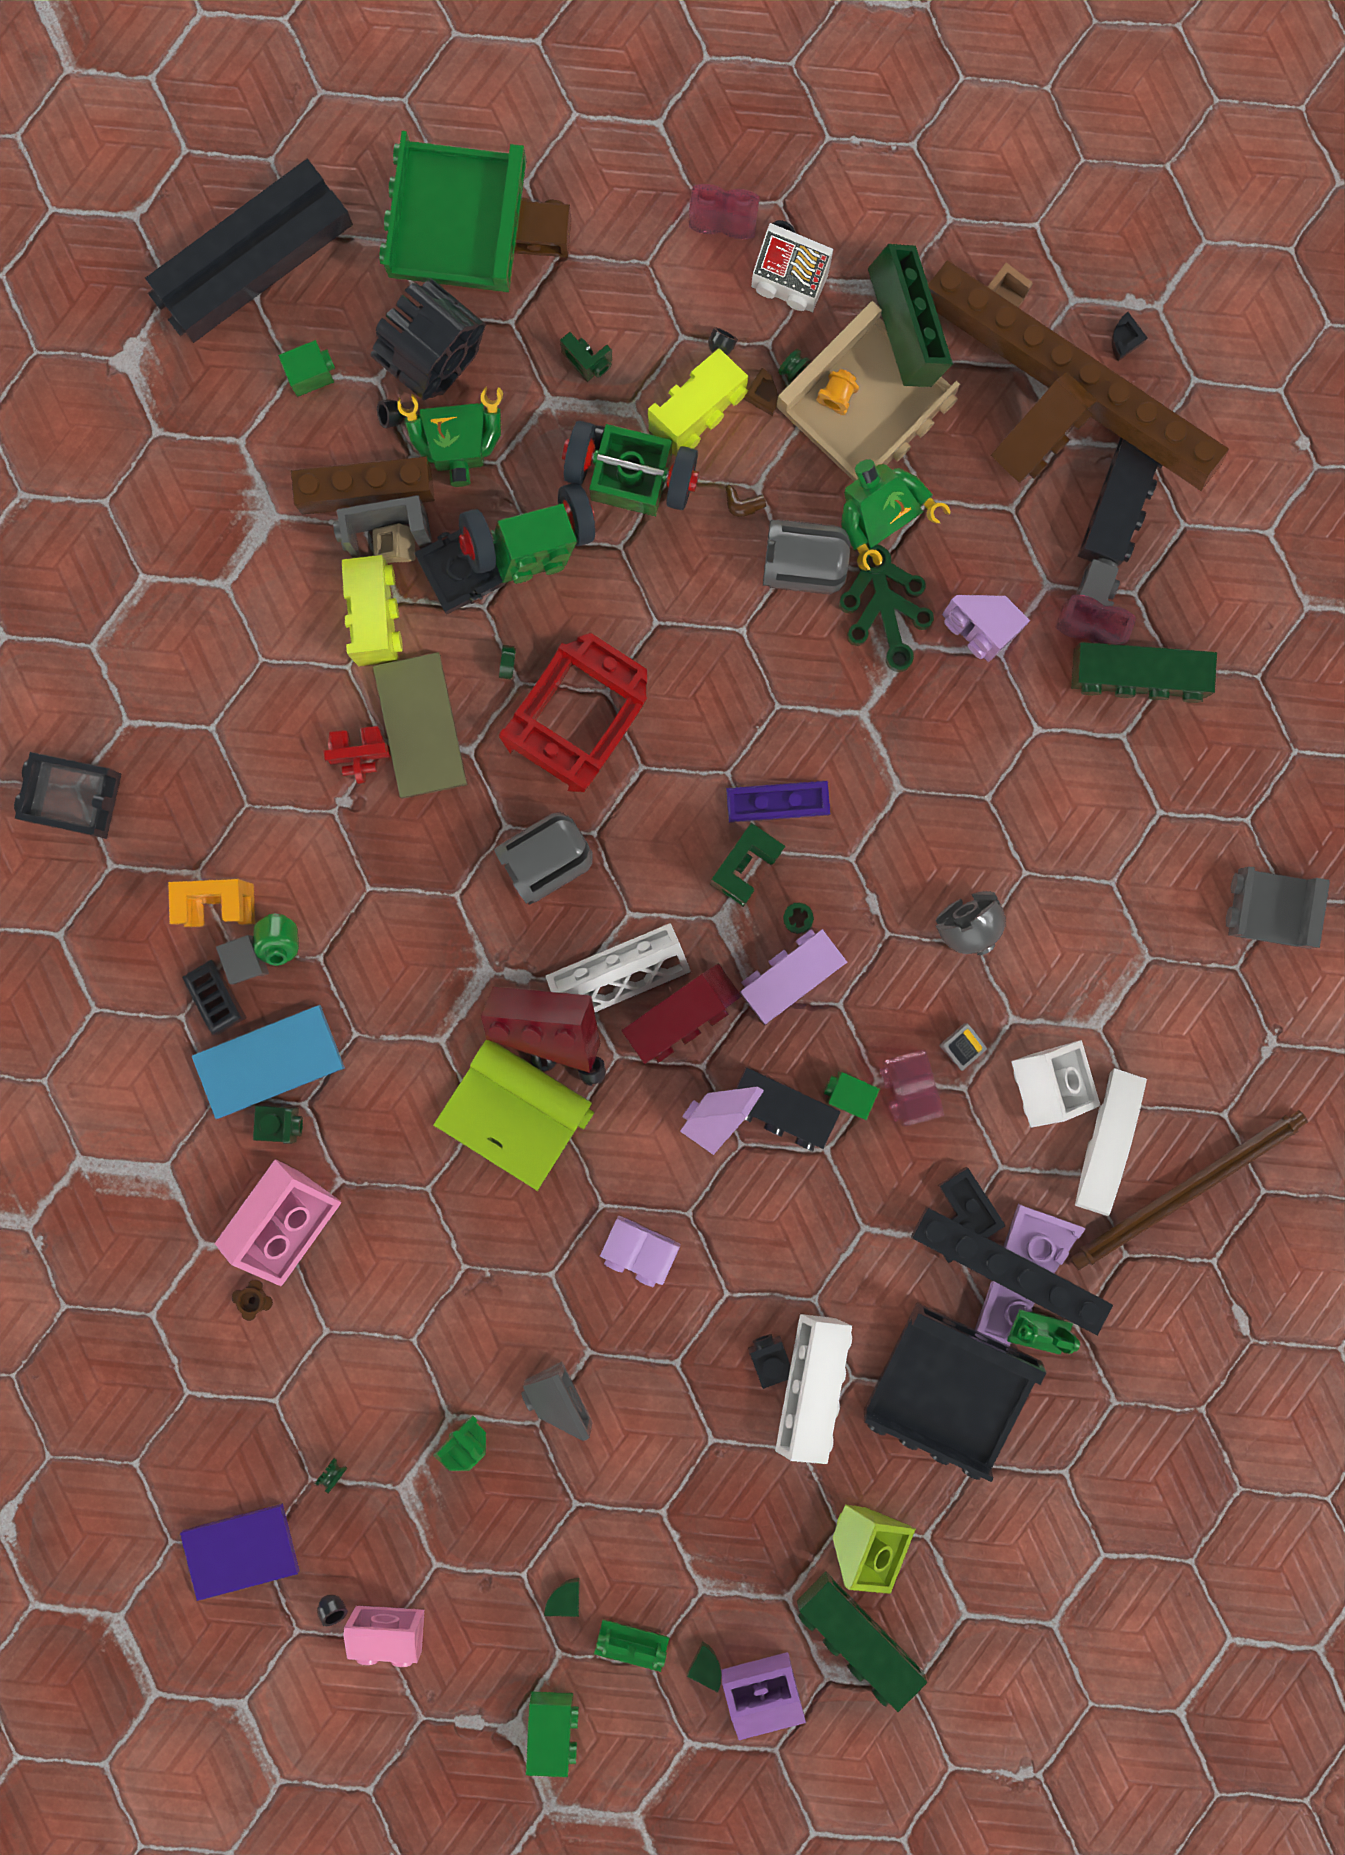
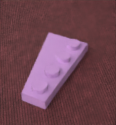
M1018 1204L1003 1247L1055 1273L1060 1264L1062 1265L1069 1255V1250L1076 1239L1080 1238L1086 1228ZM991 1281L975 1330L1010 1346L1011 1343L1007 1341L1019 1309L1032 1312V1307L1035 1303Z

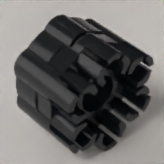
M433 279L430 282L427 281L422 286L412 283L405 289V292L420 304L419 308L404 295H401L396 306L413 321L410 322L395 308H392L386 313V317L403 332L400 333L385 319L381 318L375 330L377 331L376 336L378 339L372 348L374 351L370 353V356L399 379L400 382L423 401L443 395L476 357L486 327L484 321Z

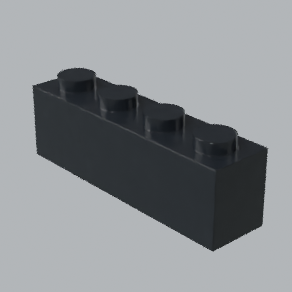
M1121 437L1077 557L1088 561L1093 559L1098 561L1100 558L1108 559L1115 562L1118 566L1123 561L1128 562L1133 553L1135 543L1131 542L1134 530H1140L1144 522L1146 511H1143L1142 508L1145 499H1151L1158 480L1153 479L1155 471L1163 466Z

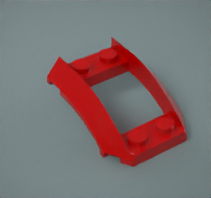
M592 633L579 636L576 641L567 644L561 643L533 689L516 710L507 726L499 733V738L510 754L513 750L517 751L569 785L567 791L585 792L647 700V669ZM572 665H575L627 699L590 755L536 721Z

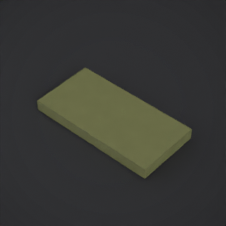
M440 653L373 666L400 798L404 799L468 785Z

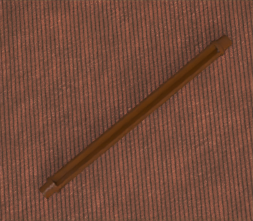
M1300 1110L1289 1117L1285 1115L1256 1136L1087 1245L1080 1248L1081 1251L1070 1257L1072 1263L1078 1271L1088 1264H1095L1101 1258L1290 1136L1298 1133V1129L1308 1123L1306 1116Z

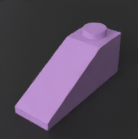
M759 1087L707 1093L700 1103L693 1100L682 1117L687 1121L680 1132L714 1155L745 1120L764 1090Z

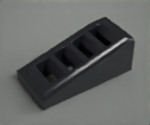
M213 960L206 962L182 977L212 1035H219L247 1018ZM210 972L212 978L197 986L195 980ZM216 984L218 990L204 998L201 992ZM222 996L224 1002L210 1009L208 1004ZM228 1007L230 1013L217 1020L214 1015Z

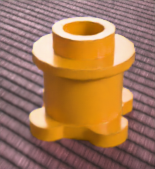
M839 369L838 372L831 371L829 373V382L825 389H820L816 400L836 413L845 415L850 405L848 402L852 394L858 392L859 386L853 374Z

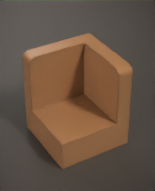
M1005 263L987 287L1019 308L1026 299L1033 283L1008 263Z

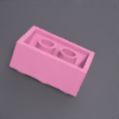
M275 1159L214 1244L231 1265L282 1286L341 1202L300 1171Z

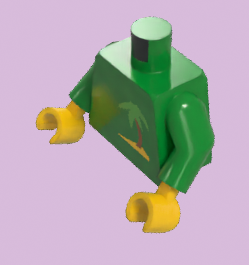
M486 386L481 393L482 403L419 409L420 415L416 414L418 400L415 395L411 394L412 401L414 402V406L411 409L403 408L400 397L398 398V410L402 415L406 416L404 422L411 444L422 457H427L428 462L434 463L437 471L449 470L450 485L453 487L470 485L469 468L482 467L484 465V458L492 454L501 436V410L497 406L503 398V391L499 387L497 389V400L492 401L488 399Z
M866 459L855 466L858 479L847 486L844 491L846 503L843 507L841 528L847 532L853 550H858L859 552L857 558L858 567L868 571L870 570L866 562L868 555L872 557L875 565H881L882 563L881 554L876 550H869L868 547H874L923 513L921 508L923 505L927 508V518L933 523H940L934 516V510L938 506L947 515H950V509L945 503H936L932 499L933 494L917 476L901 468L892 470L885 464L875 466L873 460Z

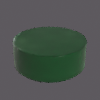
M502 646L499 678L511 680L513 678L516 653L514 646Z

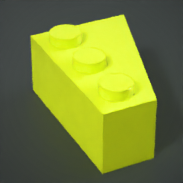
M720 348L690 373L691 378L681 388L676 384L669 390V394L672 397L661 407L654 403L648 408L649 431L654 436L672 440V453L677 456L681 446L694 449L700 442L701 438L699 436L707 427L710 430L715 428L724 417L723 411L730 404L736 406L748 392L746 389L748 375Z
M383 555L343 559L344 599L347 601L348 615H345V626L350 628L351 643L346 644L347 654L358 667L398 661L397 652L403 651L401 633L400 631L395 632L394 619L399 618L397 599L391 598L390 586L395 585L393 565H388Z

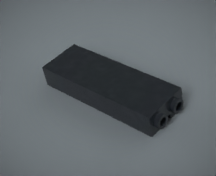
M307 158L145 277L152 288L148 295L160 310L167 307L172 314L167 320L180 337L186 333L194 343L353 225L347 209L334 192L329 189L324 179Z

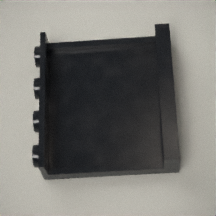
M916 1303L864 1408V1423L879 1435H886L888 1433L898 1438L899 1442L909 1449L917 1450L919 1448L930 1453V1456L941 1464L949 1465L951 1463L962 1468V1471L973 1479L980 1480L983 1478L992 1482L994 1478L992 1467L1034 1384L1041 1385L1046 1375L1043 1361Z

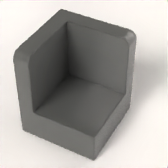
M246 935L216 946L229 984L234 985L256 976L263 977L269 974L266 963L257 958L254 953L252 935Z

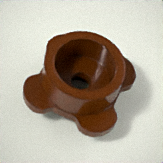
M252 1280L249 1282L248 1287L243 1290H236L232 1294L233 1303L236 1304L237 1309L242 1313V1318L247 1321L255 1319L257 1313L262 1310L267 1311L273 1305L272 1298L266 1296L263 1291V1283L260 1280ZM250 1297L255 1298V1303L249 1301Z

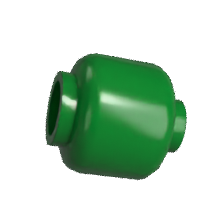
M274 913L265 916L255 924L253 950L261 961L273 966H279L291 961L297 955L299 949L298 928L296 923L290 918Z

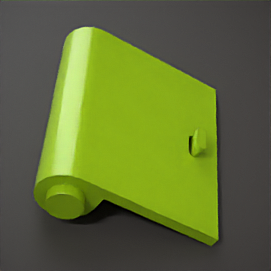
M486 1040L474 1057L470 1069L433 1126L538 1191L577 1127L584 1130L595 1112L589 1109L592 1105V1102L500 1044Z

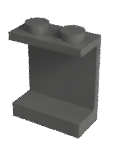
M419 495L337 509L338 521L333 522L337 542H341L343 551H348L352 558H360L356 533L372 531L375 528L398 523L410 525V531L420 549L433 543L428 514Z
M1250 866L1238 869V873L1234 874L1231 882V893L1234 894L1233 907H1229L1226 914V926L1229 927L1228 936L1305 949L1320 948L1330 880L1321 878L1306 880L1255 871V867Z

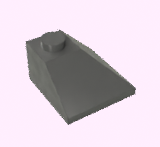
M563 1361L525 1380L523 1385L524 1391L521 1392V1395L529 1411L535 1410L538 1418L582 1441L590 1438L593 1422Z

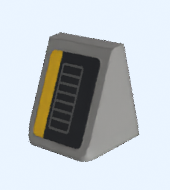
M968 1023L960 1026L939 1045L961 1071L987 1050V1047Z

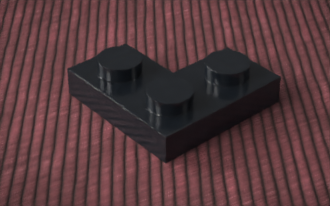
M968 1167L963 1168L938 1185L956 1215L950 1218L953 1221L986 1238L1006 1226ZM943 1255V1257L948 1263L953 1261L952 1259Z

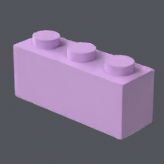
M812 929L796 940V943L799 945L797 949L789 955L784 949L768 961L772 966L768 971L761 975L756 970L741 982L745 988L739 993L764 1025L847 963L823 929L816 934Z

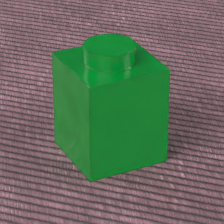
M316 340L278 355L290 386L297 397L334 383L330 372L336 369L328 349L321 351Z
M839 1071L837 1077L830 1076L823 1094L828 1096L826 1103L867 1120L880 1089Z

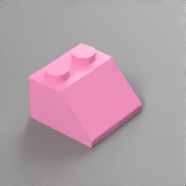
M356 1606L344 1627L343 1636L347 1659L357 1660V1663L362 1665H373L378 1661L391 1662L396 1667H408L412 1663H417L422 1653L424 1610Z

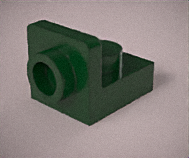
M571 332L560 339L561 353L587 382L594 376L597 378L601 377L610 369L613 359L612 349L608 345H605L593 355L589 344L583 338L577 340Z
M255 1106L253 1140L283 1142V1144L297 1142V1136L300 1137L303 1131V1117L298 1116L299 1108Z

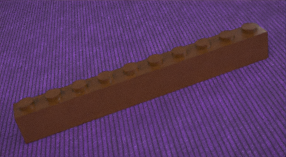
M948 260L928 284L938 314L1048 388L1058 378L1068 372L1097 400L1089 409L1093 414V419L1198 490H1203L1222 465L1229 448Z

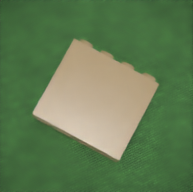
M873 301L778 396L776 406L853 481L858 479L855 466L863 460L871 459L874 461L875 466L879 464L887 465L893 458L898 462L911 448V445L908 443L916 435L920 438L923 437L934 425L935 422L932 418L939 411L945 414L956 403L958 398L955 394L960 385L956 381L951 386L945 379L940 377L932 387L903 386L884 321L880 319L882 309ZM839 369L853 374L859 386L858 392L853 393L848 402L850 405L845 415L836 413L816 400L820 389H825L829 382V373L831 371L838 372Z

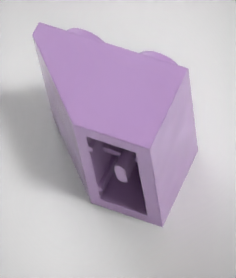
M956 595L942 614L946 618L944 623L948 629L955 635L961 634L969 642L968 648L977 658H985L988 662L1010 643L1030 621L1006 596Z

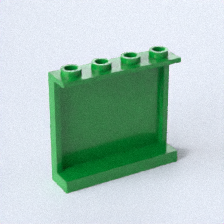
M401 131L400 144L395 143L393 150V163L397 165L395 177L391 176L389 180V198H392L391 210H386L384 216V230L388 231L386 243H381L379 254L380 264L384 265L388 277L420 282H430L433 279L438 284L509 292L527 163L524 145L510 144L509 153L412 142L409 140L407 131Z

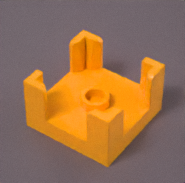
M240 879L168 882L169 920L172 925L183 924L184 927L204 926V904H221L223 921H235L240 925L255 924L254 884Z

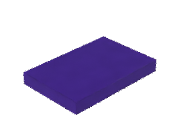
M283 1503L185 1529L180 1533L197 1601L296 1575L300 1571Z

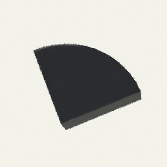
M1129 312L1125 313L1119 320L1112 335V349L1118 361L1148 339Z

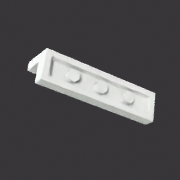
M669 923L548 974L546 979L551 992L592 996L594 1012H597L691 972L673 927ZM677 955L680 964L669 969L660 967L664 960ZM638 971L647 972L643 980L638 982L629 981L633 973ZM607 984L616 986L612 993L605 996L597 994L602 986Z

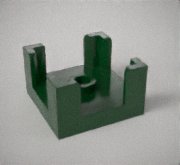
M751 822L711 879L710 885L744 907L753 894L754 888L734 874L735 871L742 874L753 857L748 854L749 851L768 864L773 865L782 853L785 845Z

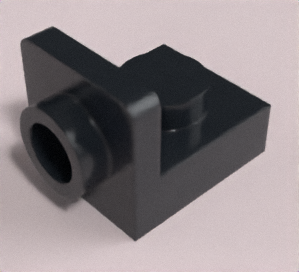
M768 1334L753 1341L754 1346L748 1347L762 1388L765 1389L788 1380L791 1365L781 1337L773 1338L772 1334Z

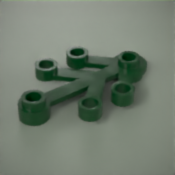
M877 544L872 548L868 547V549L876 550L881 554V565L871 567L868 563V559L871 556L868 555L866 562L870 570L864 571L860 569V573L850 590L841 596L839 606L845 613H854L860 605L861 594L872 579L875 594L857 624L850 627L847 638L852 645L860 646L864 644L869 635L868 630L880 612L889 646L885 657L886 664L894 672H903L911 666L914 660V653L908 645L902 643L894 609L912 619L913 625L919 630L928 629L934 621V615L930 609L920 608L888 588L886 577L903 585L904 591L909 597L917 598L924 592L926 583L921 576H912L892 564L889 551ZM912 581L918 582L921 590L918 592L912 591L909 588V583ZM852 597L856 601V605L849 608L845 606L844 599ZM921 613L926 614L929 622L921 624L917 620V615ZM855 629L861 630L864 633V638L861 640L854 639L852 631ZM893 655H903L905 662L901 665L894 663Z

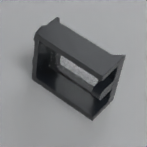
M30 752L28 760L24 762L22 767L23 784L21 793L16 796L14 802L15 819L107 839L122 774L105 767Z

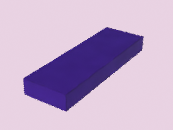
M828 781L726 788L729 823L830 815Z

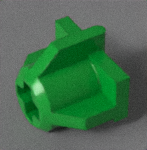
M474 1416L469 1417L456 1431L451 1432L449 1438L433 1454L448 1471H470L486 1454V1432L478 1425V1420Z

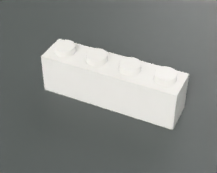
M800 1314L775 1449L776 1452L790 1461L827 1464L829 1452L833 1448V1430L835 1419L840 1410L839 1397L841 1386L846 1377V1358L848 1349L852 1344V1326L836 1318Z

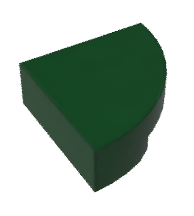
M580 1578L566 1580L551 1593L546 1602L544 1616L579 1617Z
M702 1641L687 1671V1677L718 1693L722 1679L721 1666L714 1650Z

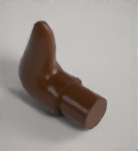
M730 484L726 485L727 506L732 515L744 517L755 514V511L766 507V501L762 494L751 499L740 500L734 487Z

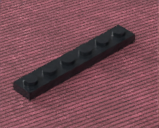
M927 1206L911 1235L912 1239L1097 1336L1113 1307V1304Z

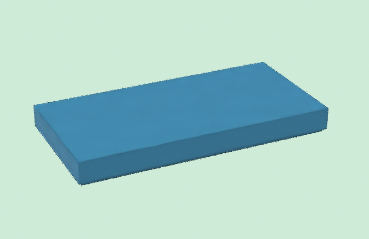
M321 1005L192 1055L193 1062L216 1119L345 1069Z

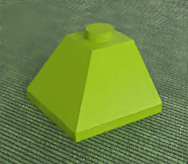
M845 1505L843 1512L838 1517L837 1527L833 1535L844 1586L854 1591L891 1594L916 1529L866 1507Z

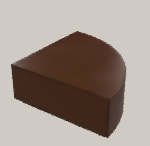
M761 368L749 387L744 400L773 416L778 400L777 389L772 376L764 368Z

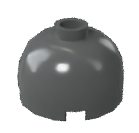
M991 891L971 894L974 900L964 905L962 899H959L937 916L936 922L938 925H935L946 945L955 952L984 955L992 951L996 946L995 943L1001 938L1006 927V916L995 892Z

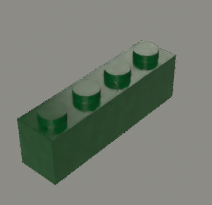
M887 244L868 267V272L879 308L882 309V318L903 386L932 387L953 365L917 247L915 245Z
M1080 642L1073 652L1071 689H1081V694L1092 696L1101 695L1102 691L1115 692V697L1133 698L1137 693L1149 694L1148 699L1169 700V696L1182 697L1183 702L1200 703L1203 702V698H1207L1215 693L1217 652Z
M827 1571L797 1600L800 1612L798 1617L810 1631L816 1628L825 1637L822 1640L824 1645L833 1655L837 1657L841 1654L849 1662L847 1665L848 1669L860 1682L866 1679L874 1687L871 1691L883 1706L887 1707L890 1704L899 1712L928 1683L920 1666Z

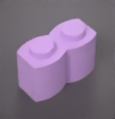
M618 1216L600 1257L606 1259L604 1264L607 1267L623 1273L624 1269L631 1270L637 1274L636 1280L654 1287L656 1283L663 1285L681 1244L629 1219Z

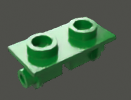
M1019 1309L1007 1341L1010 1343L1059 1355L1062 1352L1072 1354L1078 1351L1080 1347L1079 1339L1070 1332L1073 1326L1072 1322Z
M603 1619L594 1654L661 1672L666 1660L669 1637Z

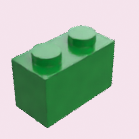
M532 1691L528 1717L527 1776L568 1777L569 1765L576 1764L577 1742L571 1741V1729H578L579 1706H573V1693Z

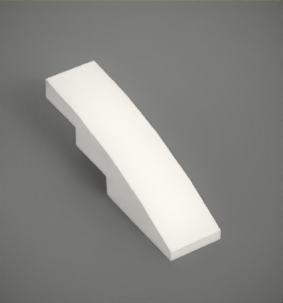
M1115 1068L1110 1072L1104 1103L1098 1110L1093 1138L1087 1145L1075 1206L1106 1216L1110 1215L1132 1144L1147 1081L1146 1078Z

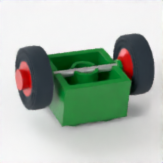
M584 421L576 422L570 440L566 439L563 448L562 460H565L564 481L582 485L588 468L591 467L593 462L595 468L589 488L591 501L656 517L664 483L667 478V506L677 510H684L690 491L695 492L700 472L695 471L698 450L681 446L675 462L670 466L669 470L672 456V440L606 424L600 449L595 450V425Z
M571 483L559 488L558 505L499 520L495 531L489 530L483 514L478 509L466 511L459 515L460 547L475 573L491 571L497 565L503 583L513 581L515 584L523 583L538 573L545 572L546 575H551L562 571L567 565L575 546H582L594 541V511L585 490L578 483Z

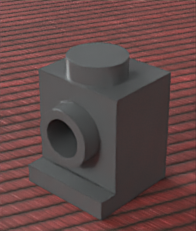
M1100 558L1098 561L1093 559L1084 571L1073 605L1105 616L1114 604V602L1108 599L1113 600L1120 581L1115 579L1119 570L1117 568L1118 565L1108 559Z

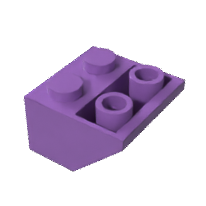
M788 1652L721 1669L726 1701L739 1740L806 1723Z

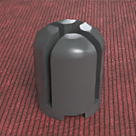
M782 519L771 520L767 540L763 585L775 589L828 595L839 591L845 584L849 566L850 539L847 532L836 525Z
M562 812L551 813L494 848L501 865L505 866L514 882V887L525 903L529 905L584 874L593 864V853L579 828H577L572 817Z

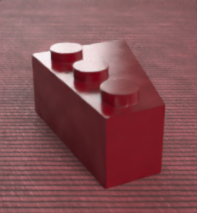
M718 963L621 1031L644 1064L653 1058L659 1063L675 1052L671 1047L673 1044L682 1040L685 1045L700 1035L701 1031L698 1027L708 1021L713 1026L729 1014L725 1009L742 996Z
M493 987L481 1014L487 1040L578 1070L591 1072L601 1044L592 996Z

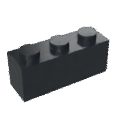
M745 1067L735 1090L759 1087L764 1090L745 1120L751 1122L753 1117L766 1122L764 1129L780 1137L783 1136L784 1131L797 1137L794 1142L795 1144L812 1152L815 1146L824 1149L840 1115V1111Z

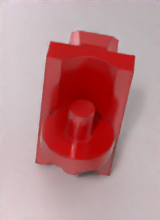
M378 726L361 728L362 745L353 747L350 745L348 731L329 732V750H323L325 761H329L330 765L353 762V765L342 766L343 776L355 775L357 784L365 783V773L377 772L376 762L364 763V761L391 757L390 747L384 742Z

